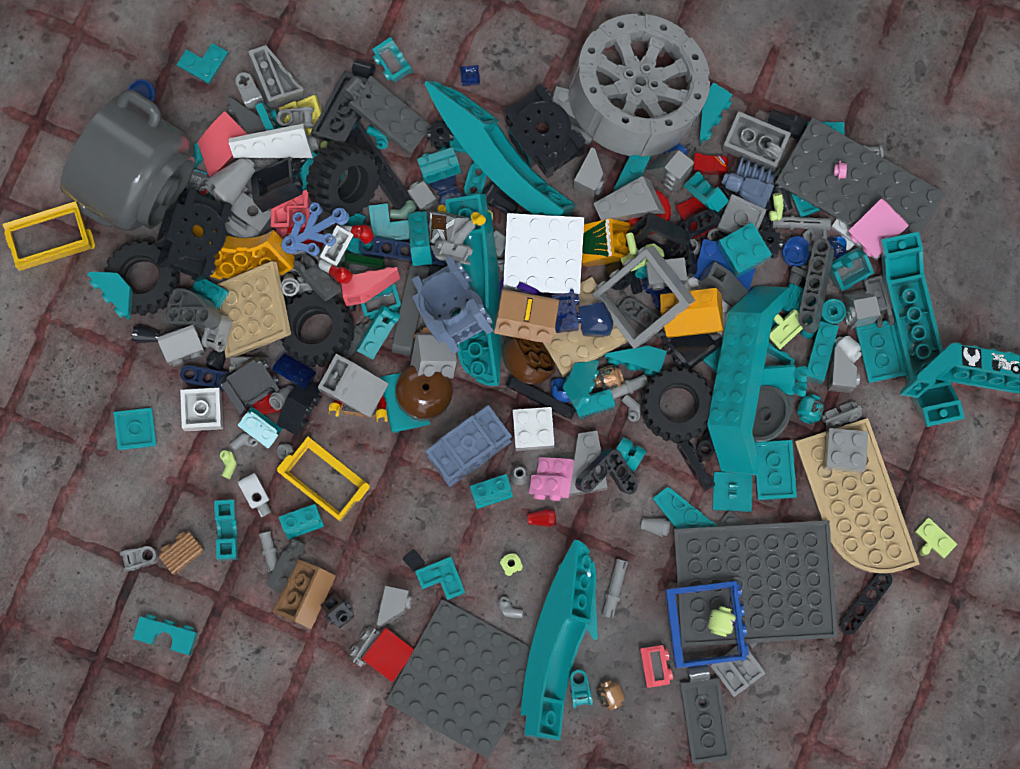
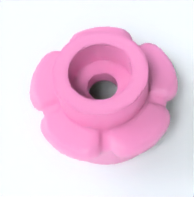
M839 161V164H835L834 176H838V180L846 178L847 163Z

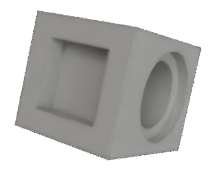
M424 180L420 183L415 182L409 187L408 194L420 212L426 211L437 203L435 196Z

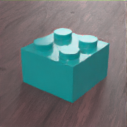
M753 222L719 240L717 244L736 278L770 260L772 256Z

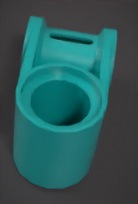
M582 670L573 671L570 675L573 708L585 704L593 705L587 674ZM576 673H581L584 676V681L581 684H575L573 681V676Z

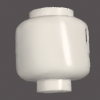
M838 337L835 340L834 348L840 347L853 363L860 358L861 346L852 337Z

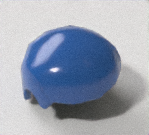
M139 79L131 83L128 90L139 93L151 102H154L156 98V90L149 81Z
M799 236L789 238L782 247L783 261L791 267L793 265L799 267L805 264L811 255L809 252V242Z
M557 378L552 380L551 394L553 398L563 403L571 402L562 388L565 379Z

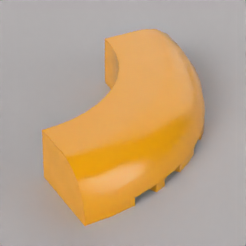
M195 225L192 228V234L197 238H201L203 229ZM274 230L253 238H237L226 235L222 249L213 256L216 258L214 262L216 268L210 277L221 280L223 278L231 279L271 261L277 262L280 276L293 269L294 255L283 251L281 246L283 239Z

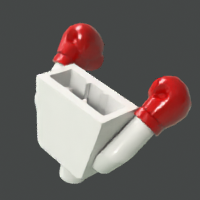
M336 225L330 233L336 238V243L330 247L324 243L317 256L320 259L319 268L329 273L337 282L342 284L349 283L352 279L351 271L345 267L339 268L336 266L353 236L363 241L364 244H369L373 240L374 233L368 225H354L353 227Z

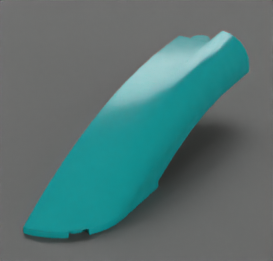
M428 80L425 82V86L437 110L455 138L478 167L501 190L531 214L570 216L577 205L549 185L523 160L501 130L497 118L456 89L444 86L436 81Z
M486 194L445 199L447 213L467 217L469 221L472 220L471 215L473 212H478L486 218L483 225L478 226L475 224V228L464 240L463 245L470 246L472 254L467 257L470 265L462 263V266L471 279L468 283L472 291L479 295L486 312H488L493 321L490 324L493 332L486 334L482 330L458 344L460 350L457 353L459 361L467 374H470L481 384L498 386L500 383L501 335L494 334V322L500 300V287L491 213H488ZM455 310L452 317L459 314L461 310Z
M579 540L573 541L554 578L542 608L530 649L520 715L526 716L524 735L533 738L561 740L564 703L569 677L588 625L592 624L596 590V568L594 561H591L588 555L590 553L589 549Z

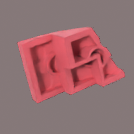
M225 111L210 125L198 141L209 177L224 169L234 158L229 145V138L248 135Z
M304 190L302 195L271 209V227L276 229V233L282 239L287 235V227L294 226L293 216L295 213L301 212L305 215L306 222L301 228L306 227L311 214L309 207L312 204L307 190Z

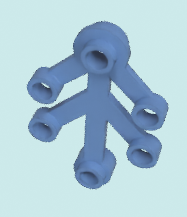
M312 203L309 207L310 217L304 232L301 234L299 232L301 226L306 222V217L301 212L295 213L293 216L295 223L291 234L286 236L281 244L283 251L288 254H294L299 250L307 252L311 256L318 255L320 248L315 243L306 245L302 242L309 239L325 243L329 247L333 246L336 243V238L330 233L323 235L319 234V232L334 223L339 225L347 223L349 220L348 212L343 208H337L333 211L332 216L316 224L318 216L322 212V207L318 203Z

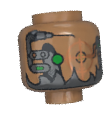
M615 365L599 368L598 376L595 379L597 388L601 387L603 391L620 387L621 382H624L620 367L617 368Z
M611 679L600 683L601 687L597 689L596 694L601 706L608 710L622 706L625 696L620 683L612 682Z

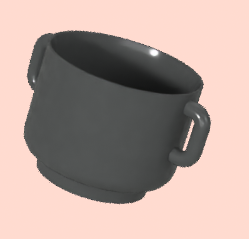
M126 90L105 104L84 129L67 159L61 176L60 189L64 194L77 201L78 207L84 215L102 226L111 227L114 225L124 231H133L143 225L148 229H152L163 220L166 209L176 204L178 195L184 192L193 173L195 159L189 155V142L186 135L161 119L160 110L153 102L133 90Z

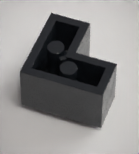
M302 378L287 396L276 425L296 436L301 429L305 430L309 423L308 416H311L315 406L318 407L323 398L320 396L321 392L318 389V385Z

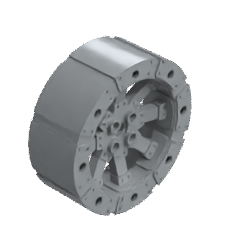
M638 14L621 15L602 23L585 41L569 81L571 109L582 129L603 147L629 156L660 154L673 148L682 138L686 137L702 110L710 88L708 64L692 37L689 38L685 31L676 24L645 14V16H638ZM631 41L648 43V50L641 61H639L637 56H634L630 45ZM614 45L620 54L622 65L619 64L617 66L606 59L607 57L603 54L605 49ZM661 50L666 51L675 60L674 64L665 68H655V60ZM596 71L612 78L614 84L600 85ZM684 75L686 82H688L687 90L682 89L681 91L669 88L665 84L668 80ZM620 98L625 104L624 108L620 110L608 99ZM663 100L679 106V109L667 114L663 112L658 101ZM643 108L651 118L635 116V109ZM622 118L628 120V123H623Z

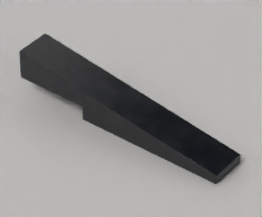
M358 123L349 143L363 148L373 155L379 169L377 170L379 172V179L377 180L379 187L393 207L401 210L405 206L406 201L412 199L361 124Z

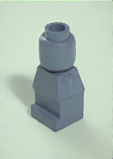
M726 173L722 180L725 188L734 192L740 191L739 195L745 200L764 209L774 188V185L765 184L758 179L746 178L744 181L742 176L735 173Z

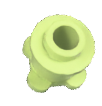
M515 553L508 554L500 560V564L507 576L522 570L523 566L520 558ZM514 561L515 565L513 567L508 566V562Z

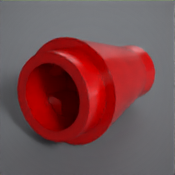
M549 508L528 513V525L550 528L555 526V510H550Z

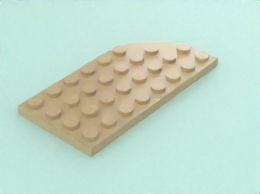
M868 418L836 428L868 432L866 470L863 473L824 470L826 432L794 442L821 521L830 520L831 545L846 562L863 571L877 574L894 573L920 564Z

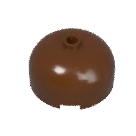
M510 336L505 340L502 347L503 362L508 371L519 381L531 385L540 384L556 372L555 363L542 342ZM542 348H543V350L545 351V353H540V354L537 356L536 354H537L538 352H540V351L542 350Z
M411 365L400 374L395 385V400L398 407L407 416L417 421H430L438 418L446 411L452 400V382L449 377L443 376L441 372H435L429 377L425 374L418 376L416 368ZM422 385H424L429 390H423Z

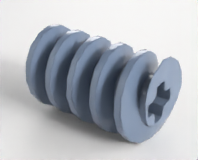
M742 157L735 174L742 176L744 181L746 178L758 179L765 184H772L777 171L771 175V168L764 172V165L757 169V162L750 166V160L748 159L743 163Z

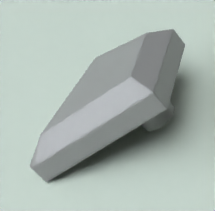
M808 229L802 234L803 238L810 244L809 252L812 251L816 240L820 238L827 239V230Z

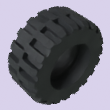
M343 141L327 145V148H322L318 156L315 155L313 164L309 166V175L306 177L308 196L313 203H318L322 210L329 214H332L337 208H343L348 212L349 217H352L355 213L359 214L362 212L363 208L370 204V199L374 198L375 189L378 188V165L373 155L363 148ZM348 169L347 179L338 190L339 179L344 171Z
M133 240L130 245L126 242L122 244L123 248L121 250L116 249L113 252V258H108V267L104 268V272L118 273L125 281L127 271L136 263L151 262L156 266L161 247L156 246L155 242L150 243L149 240H143V242ZM156 266L159 270L158 283L147 293H133L131 314L139 313L140 316H146L147 313H157V310L160 308L162 310L167 307L166 304L169 302L170 294L172 295L173 290L178 288L177 284L180 283L179 271L168 267L161 268Z
M312 291V294L304 292L302 293L303 297H294L292 299L294 302L291 305L287 303L286 310L291 335L280 340L283 342L282 345L285 350L299 363L307 364L309 367H315L316 365L325 367L327 362L331 364L336 354L344 357L343 352L345 349L349 351L351 347L349 341L354 340V334L352 333L355 330L354 323L352 322L353 318L348 309L335 296L325 302L315 291ZM314 315H328L332 319V329L328 337L318 344L304 343L301 339V329L304 323Z
M671 367L670 370H662L660 374L652 377L642 395L641 408L642 418L646 422L645 425L653 431L655 436H660L663 438L662 440L667 442L671 440L673 443H679L680 441H690L692 438H697L706 430L713 389L711 385L707 384L704 376L701 378L698 372H691L685 367L682 369ZM671 388L685 389L695 399V413L685 422L677 423L670 421L661 412L660 399Z

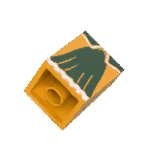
M609 218L584 224L581 266L589 267L615 262L622 263L621 258L626 257L630 253L629 247L626 246V234L631 228L629 223Z

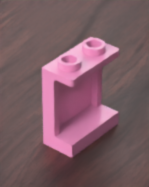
M881 198L849 230L851 233L849 237L856 244L860 242L864 246L862 250L869 257L873 255L876 258L881 253V239L899 236L909 224Z

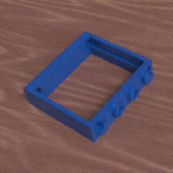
M737 581L665 590L675 668L747 660L746 655H749L748 643L745 644L744 642L747 630L746 625L742 624L741 616H744L743 604L739 603L742 591L740 585H737ZM730 588L733 615L736 617L734 626L738 654L683 661L675 594Z

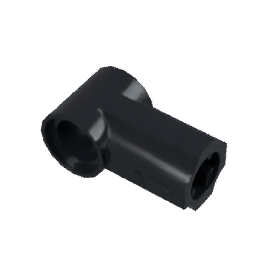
M772 109L767 123L791 133L790 138L800 139L807 121L800 116H790Z
M490 182L482 193L486 194V201L489 207H495L506 216L507 213H515L519 207L516 201L504 194V191L494 183Z
M709 429L696 450L697 457L702 461L710 460L715 452ZM708 447L710 454L705 455L701 453L700 449Z

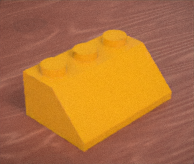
M717 288L689 291L696 301L664 326L667 338L723 332L722 294ZM674 293L660 295L661 315L663 316L680 302Z

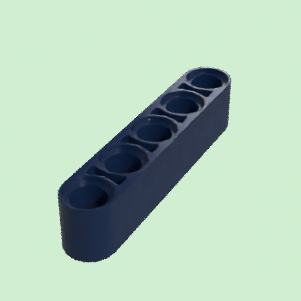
M374 237L370 241L372 244V250L370 251L363 249V241L359 243L358 250L364 256L412 263L410 243ZM389 245L391 253H383L381 246ZM408 248L410 255L407 257L402 256L400 249ZM431 249L432 264H428V266H447L446 262L442 263L435 257Z

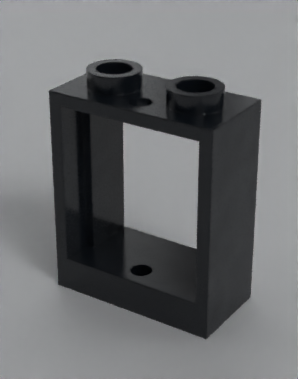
M288 157L252 175L253 202L262 213L302 195L303 182L300 177L302 172L300 165L294 162L291 157ZM290 176L289 183L267 192V186Z
M650 212L627 231V234L633 233L638 250L646 245L655 244L663 249L664 260L673 258L687 244V230ZM655 232L669 239V241L662 245L647 238V236Z

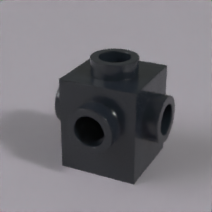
M438 120L436 123L431 122V128L427 129V140H430L431 147L437 149L449 148L450 141H454L453 133L443 120Z
M764 229V231L760 232V235L772 254L771 258L777 259L779 250H782L783 238H780V232H775L774 229Z
M336 593L320 605L327 613L324 617L331 625L335 623L339 629L354 617L350 611L353 607L346 599L342 601Z

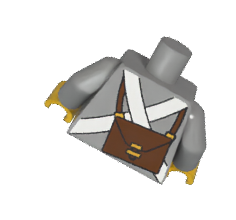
M439 205V212H430V223L428 224L430 242L435 244L437 240L443 239L454 242L453 248H455L457 243L463 244L468 234L475 228V224L478 226L483 225L486 218L478 212H473L471 215L472 220L469 221L467 217L447 213L446 205Z

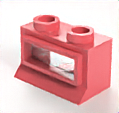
M663 645L639 649L642 657L646 688L669 685L670 680H673L671 668L667 669L666 661L669 660L668 649H664Z

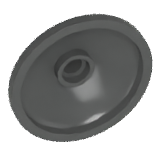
M760 386L752 430L754 441L765 442L774 439L783 432L790 420V402L787 396L776 387Z

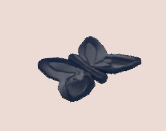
M456 175L429 183L434 190L439 191L437 193L440 196L439 205L445 206V199L465 196L460 191H454L458 189L457 185L453 186L456 182Z

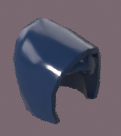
M604 302L578 307L583 336L606 337L611 334L613 319Z

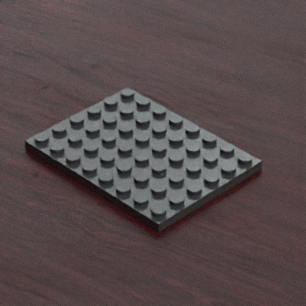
M830 520L674 529L677 588L737 581V585H740L742 591L739 603L743 604L744 616H741L742 624L746 625L747 635L744 636L745 643L838 638ZM730 588L678 594L682 647L737 643L735 626L732 633L727 634L726 637L711 633V629L708 628L712 610H719L721 606L731 609L730 613L733 614Z

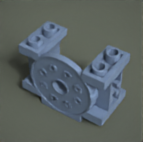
M451 256L445 260L448 265L424 280H421L419 276L412 279L418 291V294L412 298L426 326L440 344L444 341L454 354L460 350L458 344L482 330L486 334L493 332L490 325L493 321L488 312H486L479 295L472 291L468 283L471 281L468 273L464 270L460 261L455 262ZM455 310H461L459 314L451 318V314Z
M488 405L443 436L440 441L425 452L428 455L427 458L450 488L511 444L510 438L512 436Z

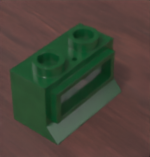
M346 253L344 267L350 270L352 274H361L370 270H383L384 260Z

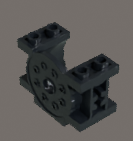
M540 84L535 87L534 92L512 107L510 105L504 109V120L510 127L508 128L509 140L524 161L531 168L537 164L548 179L553 176L556 170L575 157L579 158L584 154V142L586 140L580 132L577 133L574 129L571 131V121L567 112L560 105L552 102V93L547 87L544 88ZM539 123H546L549 126V131L545 134H540L537 132L536 127Z
M192 188L179 194L176 204L166 209L155 242L156 246L161 247L156 266L161 268L168 267L192 276L191 279L198 282L213 275L216 264H214L216 258L213 256L222 249L225 243V223L229 222L232 217V204L227 202L219 203L197 194V190ZM197 225L203 229L201 238H197L192 234L193 226Z

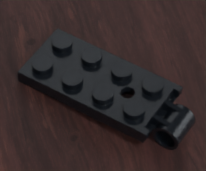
M356 59L352 66V73L344 71L311 131L312 137L330 143L337 141L349 142L362 117L349 107L351 100L345 98L341 90L353 76L358 77L365 85L367 79L370 76H374L375 64Z

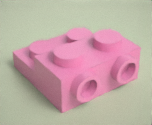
M539 457L537 474L531 475L529 494L534 495V499L545 500V497H549V500L553 501L569 498L574 460Z

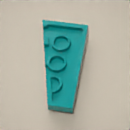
M669 487L653 498L675 529L718 527V525L709 520Z

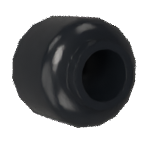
M621 262L612 263L607 267L604 273L606 281L611 279L609 276L617 269L620 271L624 268ZM631 272L626 274L611 288L614 290L627 288L632 281Z

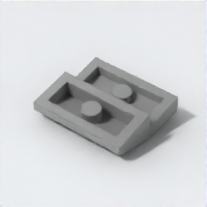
M737 646L724 656L738 654ZM748 649L749 655H746L747 660L710 665L733 697L767 673L750 649Z

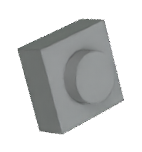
M495 230L496 254L502 257L505 254L506 236L499 230Z

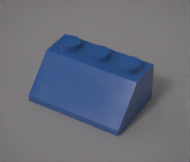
M703 239L697 261L698 269L694 275L698 280H700L705 268L713 262H717L733 273L717 246L718 242ZM755 268L737 278L748 291L750 290Z

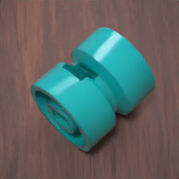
M829 299L823 305L820 321L838 326L846 315L845 305L840 300Z
M625 437L622 438L616 448L630 470L634 472L647 452L646 449L639 445L633 446V442Z

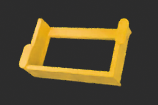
M76 201L3 224L8 247L11 249L15 267L19 271L95 248L92 232L90 229H86L82 213ZM73 212L75 213L82 240L22 259L19 258L12 231Z
M309 437L305 439L293 456L288 455L277 468L278 473L339 521L343 520L354 504L360 501L370 488L369 484ZM308 448L359 488L341 513L290 473L291 469Z

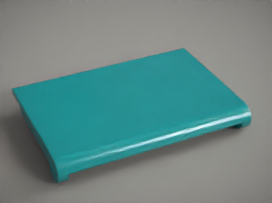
M401 373L380 377V379L389 384L383 395L387 402V414L392 433L430 425V421L412 419L398 407L395 400V385Z

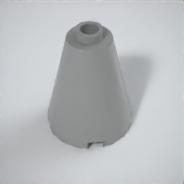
M240 158L205 179L202 183L205 184L204 187L218 202L224 201L232 204L233 207L254 174L255 164L249 158Z

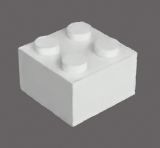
M220 388L180 390L182 429L184 431L223 429L222 391Z
M551 407L513 410L516 451L554 448Z

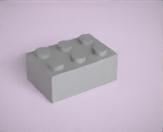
M738 111L722 151L740 159L743 157L745 161L749 159L752 164L757 162V166L761 167L764 165V169L768 170L771 168V172H774L782 153L778 154L779 158L776 160L767 156L763 150L767 148L768 142H772L784 150L791 133Z

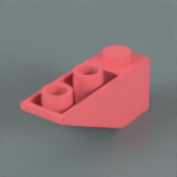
M387 267L383 270H370L361 274H352V279L349 283H341L346 306L365 303L400 279L398 268Z

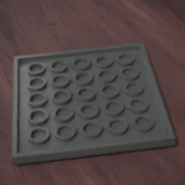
M442 599L389 694L386 703L489 759L522 698L531 647Z

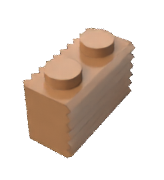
M190 532L180 533L175 538L177 541L172 545H165L160 550L161 554L158 555L173 575H176L205 551Z

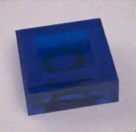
M479 65L460 67L462 87L480 85Z

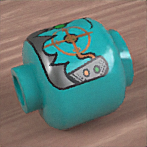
M810 394V396L801 399L797 415L802 422L814 424V422L820 421L825 405L820 401L821 398L819 396Z

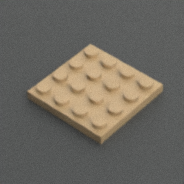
M271 261L216 284L229 292L219 309L221 315H227L232 320L227 346L224 349L226 358L230 359V357L239 356L291 335L284 295L280 286L281 281L277 262Z
M593 277L580 283V294L561 293L552 298L559 300L556 324L551 344L543 343L562 377L569 373L574 363L595 360L628 342L614 322L613 330L609 336L588 337L582 335V323L578 307L598 303L592 295L597 291V284Z

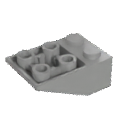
M336 354L318 389L327 396L371 418L389 384L355 363Z

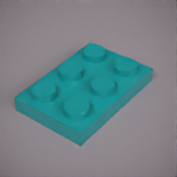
M883 321L882 328H878L876 323L855 328L857 341L861 346L860 352L868 384L906 376L894 325L890 326L887 321Z
M792 440L755 442L757 455L760 456L756 475L757 501L797 498Z

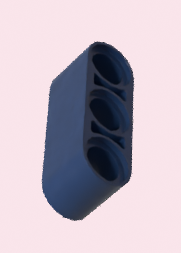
M185 366L180 371V377L187 385L201 388H220L222 392H225L220 385L219 379L227 375V372L196 366ZM189 371L194 372V377L191 380L185 378L186 373ZM207 375H213L211 383H204V378Z

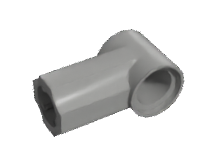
M233 215L230 221L225 223L226 232L234 237L253 238L261 235L255 228L249 224H244Z

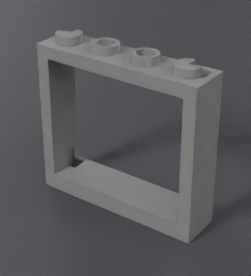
M654 245L649 248L645 246L636 253L638 256L635 259H628L623 264L624 268L619 271L617 269L609 276L611 279L607 282H601L596 287L597 291L592 294L598 302L605 303L608 311L611 313L614 324L633 349L643 345L696 301ZM647 258L680 302L638 336L606 294V291Z

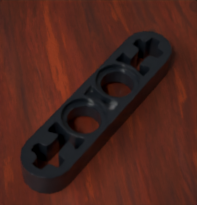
M509 377L506 386L511 390L544 407H551L553 412L572 420L576 412L570 406L514 377Z
M878 573L874 576L841 620L839 628L843 634L851 635L858 630L891 586L893 578L890 573ZM879 576H887L886 581L888 583H884L880 586V589L883 590L882 592H880L878 588L872 586L873 583L876 586L879 584ZM869 590H874L877 593L875 601L868 600L866 594ZM858 605L863 606L866 610L865 615H856L855 608ZM850 614L855 619L860 620L859 623L857 621L853 622V630H845L846 626L844 623H849L852 620V617H849Z

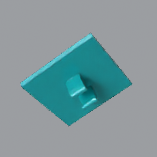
M714 472L713 510L752 512V475Z

